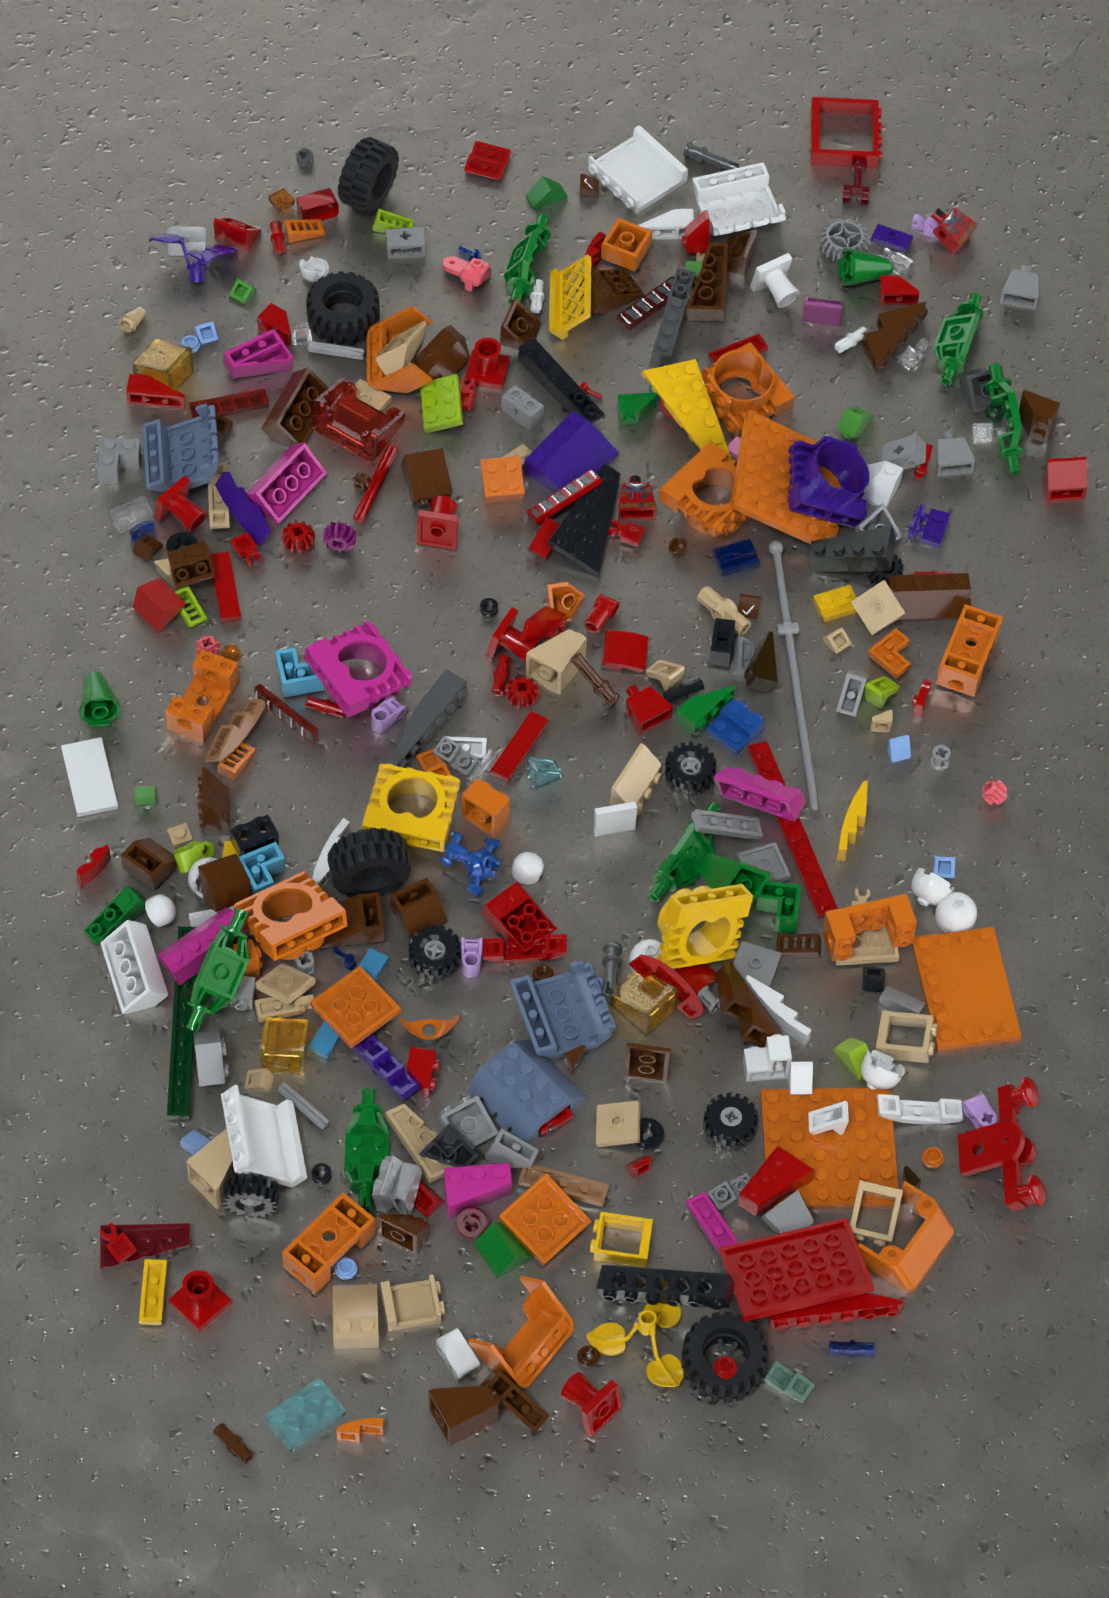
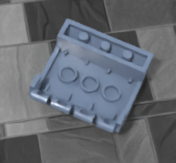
M205 403L196 406L195 410L200 415L199 417L166 427L161 419L142 425L146 488L148 490L165 492L184 475L190 479L189 489L211 482L219 464L214 405L208 406Z
M583 960L570 963V972L532 982L530 975L509 980L536 1055L558 1059L564 1057L565 1052L581 1045L585 1046V1051L597 1048L613 1036L612 1031L617 1027L612 1014H608L610 1009L605 996H601L603 991L598 979L594 978L596 973L591 962L584 964Z
M530 1040L512 1042L482 1065L469 1082L471 1088L467 1092L472 1098L478 1095L481 1101L484 1099L482 1104L487 1113L492 1118L498 1114L495 1122L507 1132L513 1129L510 1133L528 1144L538 1138V1129L566 1107L572 1111L587 1099L547 1057L536 1055Z

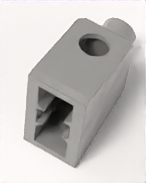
M1022 265L1020 270H1011L1003 288L1000 303L1036 310L1039 297L1038 274L1032 273V269L1028 265Z
M951 431L943 433V439L937 441L936 447L937 477L973 473L975 458L966 439L963 437L955 438L954 433Z
M798 1190L761 1217L777 1234L805 1228L814 1223Z

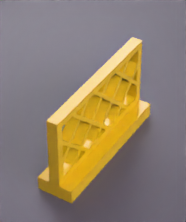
M588 254L562 271L556 268L550 271L549 332L561 340L568 337V330L591 317V256Z

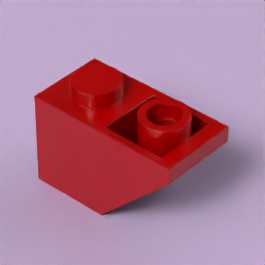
M270 303L257 317L258 330L264 334L275 329L284 344L289 347L291 345V332L287 312Z
M410 1047L407 1073L419 1083L421 1094L425 1098H429L430 1091H435L436 1078H433L434 1071L438 1072L440 1059H436V1050Z

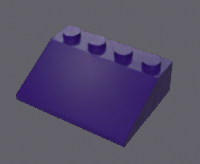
M572 411L525 459L524 474L555 493L591 469L597 474L604 463L609 465L619 455V452L587 419Z

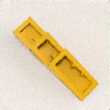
M863 781L847 810L841 830L837 860L845 861L847 843L855 844L857 826L864 827L868 781Z

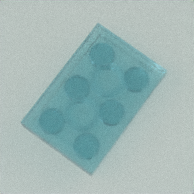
M318 1378L266 1413L264 1420L291 1453L344 1417L346 1411L323 1381Z

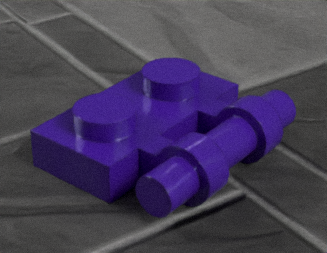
M919 504L913 512V521L908 527V538L914 540L916 536H920L921 544L940 548L950 513L931 508L930 513L926 514L924 512L925 506ZM920 522L926 523L925 528L920 527Z

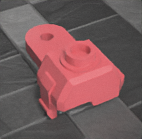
M450 256L446 257L442 263L443 270L459 276L461 281L465 282V290L473 292V286L479 287L483 281L486 282L491 276L489 264L481 259L473 258L468 262Z

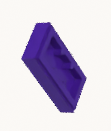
M877 224L871 236L872 242L904 253L907 252L913 239V235Z

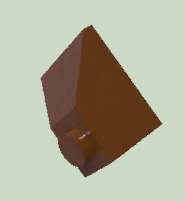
M379 1213L377 1217L378 1236L415 1255L419 1253L430 1234V1224L421 1217Z

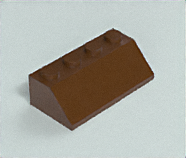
M309 367L295 371L261 429L274 442L288 447L293 444L306 443L334 393Z
M969 573L889 575L888 586L906 612V615L895 622L959 620L964 605L971 606Z

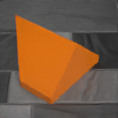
M567 581L547 584V606L566 613L565 621L571 622L585 594Z

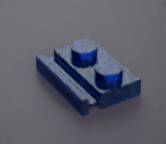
M750 539L713 549L712 554L723 576L760 566V559H758Z

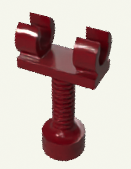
M857 158L852 161L851 169L855 173L853 185L844 184L842 202H849L850 195L861 196V204H868L870 187L861 186L862 173L866 171L867 162L864 159Z

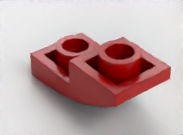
M601 231L592 239L585 255L591 256V269L595 268L600 261L599 253H601L602 242L606 238V235Z
M546 517L528 551L545 560L551 550L547 543L560 524Z
M108 845L96 848L89 854L90 863L83 864L76 870L77 882L81 887L97 877L111 859Z

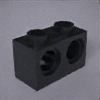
M715 618L709 665L729 667L735 620Z
M267 814L262 817H256L245 824H238L230 829V841L238 856H242L274 842L279 845V833Z

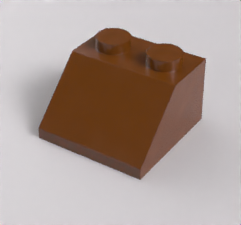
M1023 390L1019 414L1021 423L1029 437L1037 441L1048 442L1056 425L1060 402Z
M237 854L198 866L204 905L215 912L225 907L234 906L235 903L252 896L250 879Z

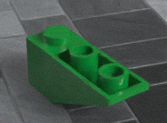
M732 685L690 697L676 710V722L693 735L699 730H704L708 722L712 718L718 717L720 710L733 698L735 699V686Z
M127 885L84 929V932L96 945H99L125 921H135L146 910V899L138 890Z

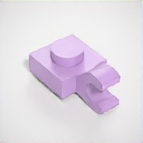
M914 214L911 228L922 230L924 236L938 239L933 234V230L938 225V222L932 217H927V220H925L922 216Z

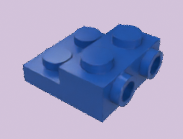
M733 698L720 710V715L706 727V733L737 756L763 732L764 721L759 713L755 712L753 714L749 711L745 702L741 700L736 701Z

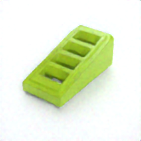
M378 209L372 231L386 233V229L403 228V225H407L406 228H412L414 220Z
M189 586L175 591L181 599L187 598L184 601L186 604H191V606L183 607L178 612L189 628L207 621L208 618ZM195 609L194 612L187 614L188 611ZM199 615L200 618L191 621V617Z

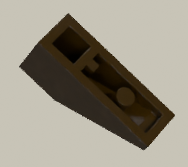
M771 631L759 642L745 670L744 678L749 689L768 693L778 683L774 638Z

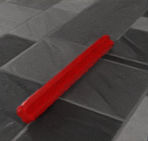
M387 446L370 484L353 515L354 522L363 523L397 454L396 446Z

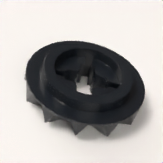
M179 532L173 534L167 540L166 549L167 552L180 549L179 543L182 546H190L198 543V541L192 534Z
M651 1118L640 1119V1143H633V1145L639 1147L641 1151L643 1149L651 1151L653 1148L659 1147L664 1139L662 1125ZM649 1128L650 1136L645 1141L643 1138V1134H645Z

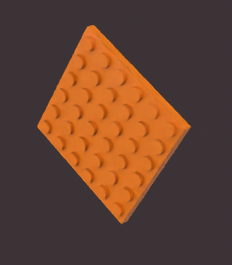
M748 410L744 416L730 508L810 545L811 541L838 536L839 524L789 510L788 490L792 487L789 480L792 474L789 473V468L792 464L789 463L791 454L788 453V448L796 441H804L815 445L817 441ZM818 465L826 482L834 488H841L836 476L827 468Z
M812 1088V1094H790L789 1089H761L764 1161L779 1146L814 1169L812 1181L795 1190H798L808 1210L853 1209L856 1190L860 1180L899 1189L893 1120L879 1116L877 1095H891L890 1089ZM843 1101L848 1102L849 1122L843 1135L838 1134L833 1129L816 1135L809 1132L808 1112ZM788 1194V1195L785 1196L784 1198L780 1199L777 1204H775L774 1206H772V1207L769 1208L768 1210L773 1209L775 1206H777L779 1203H781L783 1200H785V1199H786L787 1197H789L790 1195ZM862 1194L859 1209L893 1208L894 1201Z

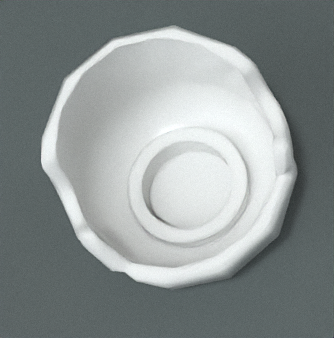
M310 257L306 262L304 259H301L299 263L303 278L309 282H318L319 278L322 276L327 277V274H329V265L327 261L321 258Z
M520 853L513 861L511 869L513 878L521 884L530 885L537 883L543 874V860L536 853Z
M158 894L145 901L147 915L157 927L168 925L174 920L176 909L168 896Z

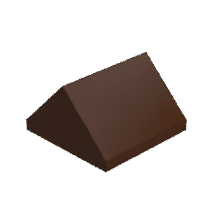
M756 229L727 240L726 243L729 246L728 272L742 276L745 275L756 249Z
M517 298L513 300L501 325L500 345L518 350L520 345L535 338L541 322Z

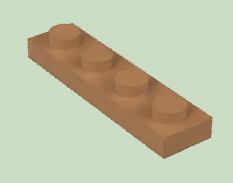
M534 1164L529 1168H522L518 1185L530 1188L547 1173L570 1199L600 1207L604 1205L609 1184Z

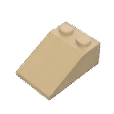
M377 1284L332 1286L334 1349L379 1348Z

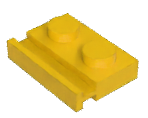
M851 585L813 595V602L819 614L822 615L823 622L857 613L851 601L857 598Z

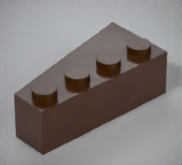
M709 243L695 287L691 293L690 301L686 307L687 321H725L729 270L728 243Z

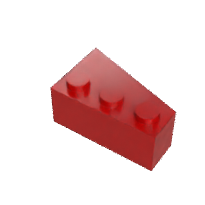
M777 1146L740 1192L738 1205L754 1216H758L777 1204L780 1199L788 1194H793L802 1185L810 1183L813 1178L814 1169Z

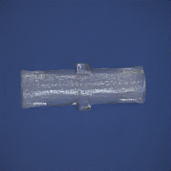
M488 749L482 760L475 764L474 771L466 779L467 784L473 783L476 778L482 780L484 776L490 773V768L499 758L497 753L493 755L495 753L494 750Z

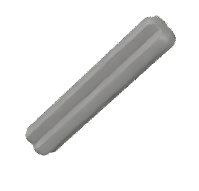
M309 341L308 351L313 353L363 360L365 354L363 348Z
M283 1082L278 1087L279 1093L287 1100L293 1101L294 1106L319 1128L325 1129L330 1124V1119L290 1084Z

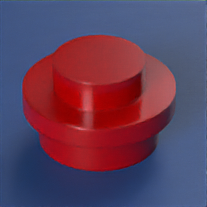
M720 1357L714 1364V1371L720 1378L730 1379L735 1375L737 1365L731 1357Z

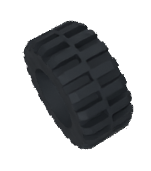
M372 137L361 139L355 145V148L351 150L349 157H347L346 163L341 170L342 173L339 177L337 190L339 191V199L343 204L363 213H372L383 204L384 199L387 198L393 186L399 166L398 152L393 146Z
M338 271L337 274L332 272L327 274V277L322 276L318 279V283H313L307 293L308 325H310L313 333H317V336L322 340L325 338L328 343L336 342L337 345L348 343L350 345L354 344L355 341L360 342L364 340V337H367L370 327L379 322L378 291L368 279L365 280V277L357 276L354 272L344 273V271ZM337 303H350L358 307L350 313L343 314L335 313L328 309Z
M386 828L361 829L356 833L351 832L346 837H341L337 843L335 842L327 855L333 886L339 893L347 897L379 892L380 896L385 895L387 892L394 891L396 887L402 886L411 872V864L404 838L395 831H388Z
M715 1312L712 1313L711 1318L707 1315L700 1318V1324L695 1322L691 1326L690 1331L687 1332L682 1348L681 1368L684 1369L683 1375L685 1380H690L689 1386L693 1390L698 1389L699 1395L704 1398L706 1395L710 1396L711 1401L717 1402L718 1399H724V1403H731L733 1398L739 1401L744 1398V1394L750 1396L754 1393L755 1387L758 1388L762 1383L763 1377H765L769 1354L767 1352V1340L763 1339L764 1334L761 1329L758 1328L756 1330V1324L752 1320L744 1322L740 1314L737 1317L732 1316V1312H725V1315ZM719 1339L731 1345L732 1342L738 1343L737 1348L742 1351L746 1358L744 1365L738 1368L735 1375L730 1379H722L717 1376L714 1368L707 1363L703 1356L704 1351L710 1346L718 1344Z

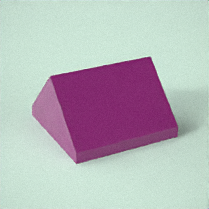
M805 297L802 322L840 326L843 301Z

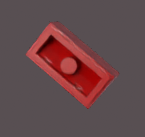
M420 1180L414 1207L428 1218L445 1201L425 1182Z

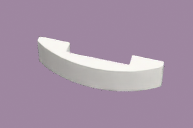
M877 1095L879 1116L889 1120L923 1125L948 1124L963 1120L961 1100L940 1098L938 1102L899 1100V1095Z

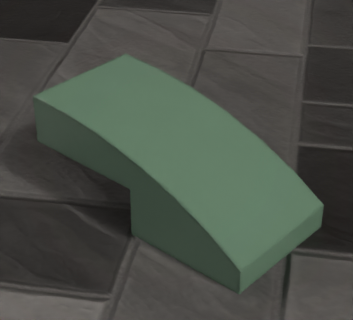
M777 1360L763 1378V1381L800 1403H804L815 1386L814 1383L799 1372L794 1374Z

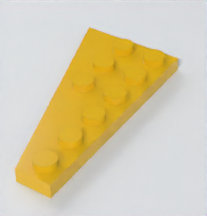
M696 359L642 371V377L649 381L652 385V390L655 394L658 393L664 401V406L679 426L688 433V438L691 442H694L701 451L711 441L729 453L728 459L732 461Z

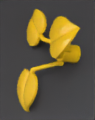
M661 1303L657 1305L646 1304L644 1310L639 1314L638 1323H634V1327L627 1336H625L624 1328L617 1323H604L586 1334L589 1344L595 1347L599 1353L606 1356H616L623 1353L626 1348L624 1341H629L637 1329L642 1335H650L656 1360L651 1361L647 1365L646 1374L648 1379L653 1384L661 1387H677L682 1383L683 1368H681V1362L671 1354H666L660 1358L655 1338L656 1324L662 1328H670L678 1324L681 1318L680 1306L673 1307Z

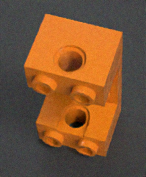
M966 604L964 605L939 665L937 685L973 697L975 696L990 650L994 649L998 640L1003 620L1002 616ZM972 641L975 642L976 645L969 646L966 644V642Z
M201 649L192 664L194 677L182 698L177 696L172 698L165 710L168 730L204 743L240 680L237 662ZM201 700H206L209 702L207 705L204 706L198 704V702Z
M907 894L826 911L822 935L831 960L845 961L852 957V944L855 942L856 935L863 931H875L885 927L892 948L906 947L912 944L917 920Z
M342 1192L282 1251L283 1268L316 1295L331 1280L330 1268L354 1244L362 1249L376 1235V1219ZM331 1233L335 1236V1239L325 1241L323 1236Z

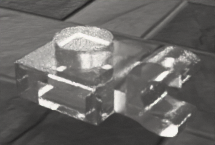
M922 338L915 349L909 346L898 357L897 362L913 372L924 361L925 356L923 354L928 350L926 346L929 342Z
M992 422L971 423L972 443L992 442V436L1006 433V428L1003 426L992 427Z

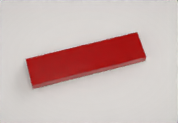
M229 551L213 553L212 557L215 564V577H213L221 623L241 620Z
M530 711L491 768L490 774L508 783L548 725L549 719Z

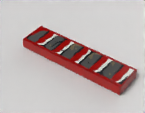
M591 469L527 510L526 513L538 525L546 517L549 518L600 485L602 480Z

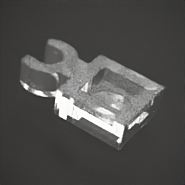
M884 248L883 254L886 256L878 255L889 259L893 265L892 272L901 277L913 266V260L899 252L894 255L888 248Z

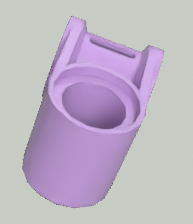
M390 695L372 710V730L376 733L386 732L406 716L408 707L400 704L394 695Z
M461 937L462 973L468 978H475L480 974L482 937L478 939H465V937Z
M980 1093L961 1103L966 1117L976 1129L997 1123V1115L989 1105L984 1094Z

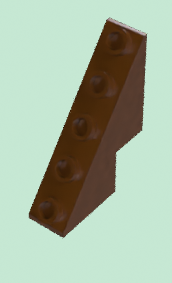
M926 302L879 313L876 324L878 330L864 333L862 347L875 373L885 368L890 356L893 357L896 354L899 345L906 342L908 334L915 331L920 319L923 320L928 313V309L925 308Z
M728 960L716 972L721 1012L738 1020L740 1037L761 1048L765 1047L767 1037L775 1034L784 1035L734 965Z

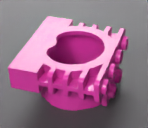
M369 620L364 621L362 626H354L351 631L348 629L343 631V634L340 636L338 634L334 635L331 640H328L326 637L305 648L304 660L347 718L361 711L377 707L390 696V693L394 692L396 694L400 692L401 688L407 689L410 687L411 672L402 665L399 656L393 653L388 641L381 637L377 627L374 624L372 625ZM350 659L367 660L379 666L383 673L371 680H356L350 676L349 667L341 662Z

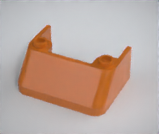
M413 305L374 324L367 332V384L375 390L409 393L432 382V378L414 363L385 376L375 360L376 356L395 335L424 320L426 326L431 324V320Z
M904 1181L901 1188L903 1190L901 1201L915 1209L918 1215L926 1220L904 1250L889 1245L877 1254L861 1243L858 1244L867 1270L902 1292L909 1293L918 1287L953 1237L954 1228L935 1199Z
M521 1275L519 1279L530 1293L523 1304L524 1314L528 1318L525 1324L503 1350L497 1345L472 1338L468 1340V1343L487 1367L492 1370H501L518 1387L527 1388L570 1337L574 1330V1322L544 1280Z

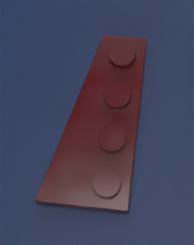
M190 1223L115 1225L117 1235L119 1236L124 1232L137 1249L135 1254L120 1265L190 1247ZM101 1225L100 1230L102 1229L105 1234L112 1232L109 1225ZM101 1235L100 1270L120 1266L105 1246L110 1241L102 1239Z

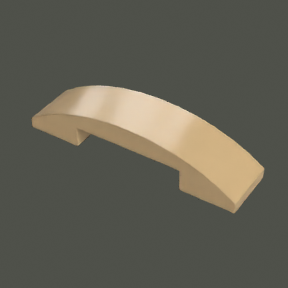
M219 462L214 477L208 483L210 529L230 528L229 509L215 486L222 473L227 472V462Z

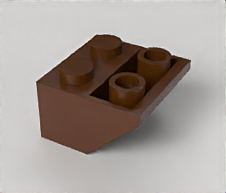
M206 541L167 552L177 589L215 577V564Z
M151 838L134 841L121 854L122 868L153 890L178 866L174 855Z
M428 877L390 895V908L409 939L412 935L415 936V932L418 929L422 932L424 926L431 929V925L436 924L437 928L448 922L438 893Z

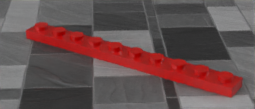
M764 741L748 745L747 751L756 773L766 780H776L782 783L783 786H786L768 742ZM774 815L817 919L824 918L826 911L838 908L799 816L796 822Z

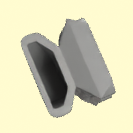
M393 1155L385 1156L380 1166L379 1176L373 1186L372 1197L376 1208L387 1213L395 1207L401 1214L411 1215L422 1176L421 1168L414 1164L402 1162Z

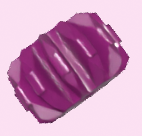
M340 521L337 523L331 522L324 529L323 543L326 544V548H332L333 552H349L355 546L357 531L353 530V526H348L347 523L343 524Z

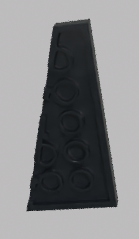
M605 463L597 472L602 483L577 500L547 543L548 546L596 577L601 566L621 473Z

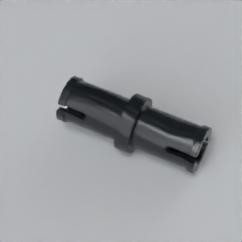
M699 677L685 684L680 683L678 687L662 692L663 698L671 703L681 698L686 699L689 695L704 690L705 687Z

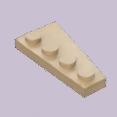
M405 1104L385 1113V1118L417 1166L421 1168L429 1184L444 1177V1168L454 1167L419 1155L438 1134L433 1130L430 1131L424 1125V1121Z

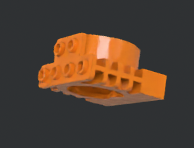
M751 342L737 350L723 354L717 362L712 364V367H706L701 372L717 418L723 421L727 431L735 437L739 436L740 432H742L744 416L748 410L766 418L770 416L775 418L793 408L795 396ZM743 378L750 382L751 390L760 396L749 400L736 399L725 394L719 386L729 379Z
M711 441L660 488L659 501L676 513L681 510L684 513L686 522L693 529L701 533L711 534L713 537L723 534L726 538L731 533H735L743 521L746 522L750 518L730 508L731 502L723 505H711L701 501L696 496L698 490L704 486H720L733 492L737 461L735 459L732 461L728 459L729 453Z
M305 871L243 899L233 906L234 913L236 908L249 913L244 926L251 935H254L260 949L269 955L273 961L278 959H296L303 955L304 951L319 948L324 942V937L347 927L346 910L333 897L329 898L328 894L322 891L319 885H315V881L309 878ZM293 916L287 922L274 921L282 917Z

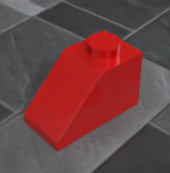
M708 210L701 212L685 227V235H681V244L685 246L686 254L706 253L709 245L710 231Z
M881 275L879 283L880 305L910 306L918 304L920 292L901 276Z

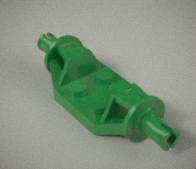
M541 213L537 215L536 222L528 224L525 228L527 236L512 248L503 274L507 282L506 287L511 293L508 300L510 305L516 298L521 302L522 297L529 296L533 291L532 284L536 275L529 267L533 261L532 254H538L543 250L551 237V232L546 227L549 221V217L546 214Z
M970 293L968 301L960 303L957 311L942 320L933 347L939 361L938 367L943 372L940 383L948 386V384L950 386L953 377L964 372V363L967 359L968 350L977 330L978 322L984 313L983 309L979 306L982 298L979 293Z
M994 363L989 365L991 381L985 384V390L989 391L992 406H1005V419H1008V432L999 435L1000 452L998 453V458L1007 460L1009 475H1017L1021 473L1018 458L1025 454V450L1020 447L1022 425L1016 394L1010 387L1012 385L1011 380L1003 378L1001 364ZM1004 444H1010V447L1005 449Z
M711 802L705 811L720 812L721 808L717 803ZM693 819L685 827V833L668 858L663 860L658 870H655L651 875L655 885L647 896L653 902H659L665 891L675 892L678 888L694 883L700 875L697 869L707 853H715L714 834L705 833L704 835L702 832H696Z
M235 909L236 911L230 925L219 926L221 930L208 949L194 982L191 1000L187 1002V1005L192 1006L193 1009L186 1025L188 1029L199 1032L205 1015L211 1014L214 1016L215 1012L230 1003L235 997L250 961L246 940L248 936L241 931L249 913L241 909ZM235 936H238L237 951L231 949ZM212 995L217 997L207 1009L206 1004Z
M367 1088L362 1089V1104L356 1105L353 1108V1117L345 1133L344 1176L350 1184V1190L358 1194V1205L364 1209V1203H366L367 1212L372 1210L373 1186L379 1176L382 1160L385 1156H389V1131L382 1116V1107L375 1104L376 1091L373 1088H370L369 1096Z

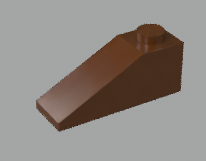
M493 1369L480 1384V1386L488 1385L491 1392L495 1391L500 1400L499 1405L533 1433L549 1417L544 1410L501 1370Z

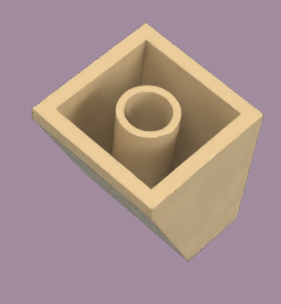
M568 629L528 651L526 654V677L529 679L533 678L538 684L561 695L578 671L574 664L570 662L571 657L580 652L586 659L587 638L579 632Z
M227 1129L186 1161L188 1181L217 1210L223 1204L225 1181L228 1177H232L234 1174L237 1175L234 1172Z

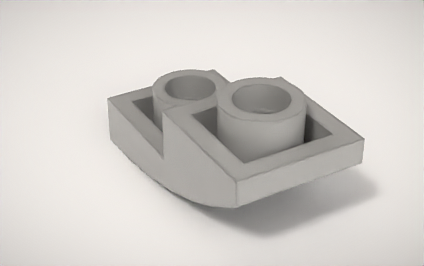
M443 736L432 752L440 760L469 778L480 762L478 758L466 752L459 744Z
M746 1172L729 1183L725 1181L710 1190L708 1194L717 1209L721 1211L738 1204L739 1194L751 1178Z

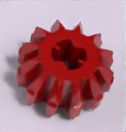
M295 520L294 524L288 522L287 527L283 528L281 541L286 550L291 549L292 554L295 551L301 554L302 550L308 552L310 547H313L315 532L312 530L311 524L306 525L305 521L298 523Z
M516 675L515 680L510 679L508 685L505 686L506 701H510L511 707L517 705L518 709L521 706L528 709L529 704L535 705L536 700L539 698L538 683H534L533 678L527 679L526 675L523 678Z

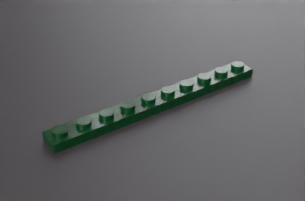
M178 926L177 940L196 927ZM197 974L180 986L175 981L167 1120H189L194 1031L186 1028L193 1012L192 1006L187 1005V1002L191 1000Z

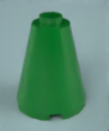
M844 248L841 253H844L843 259L839 257L838 276L839 279H843L844 283H841L843 286L879 280L881 275H890L893 271V265L889 259L851 248Z
M100 672L88 673L84 677L79 713L81 720L87 722L91 727L100 728L108 726L115 718L117 720L121 713L120 704Z

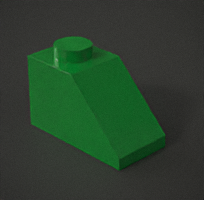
M655 392L618 394L617 412L619 425L639 424L656 407L657 394Z

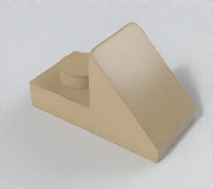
M658 660L645 671L649 678L660 680L664 691H668L681 683L685 668L682 665Z

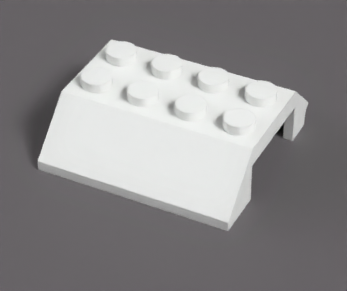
M764 162L692 178L698 210L700 213L708 210L709 235H724L734 231H742L751 227L755 228L786 220L783 205L778 204L777 206L768 186L769 174Z

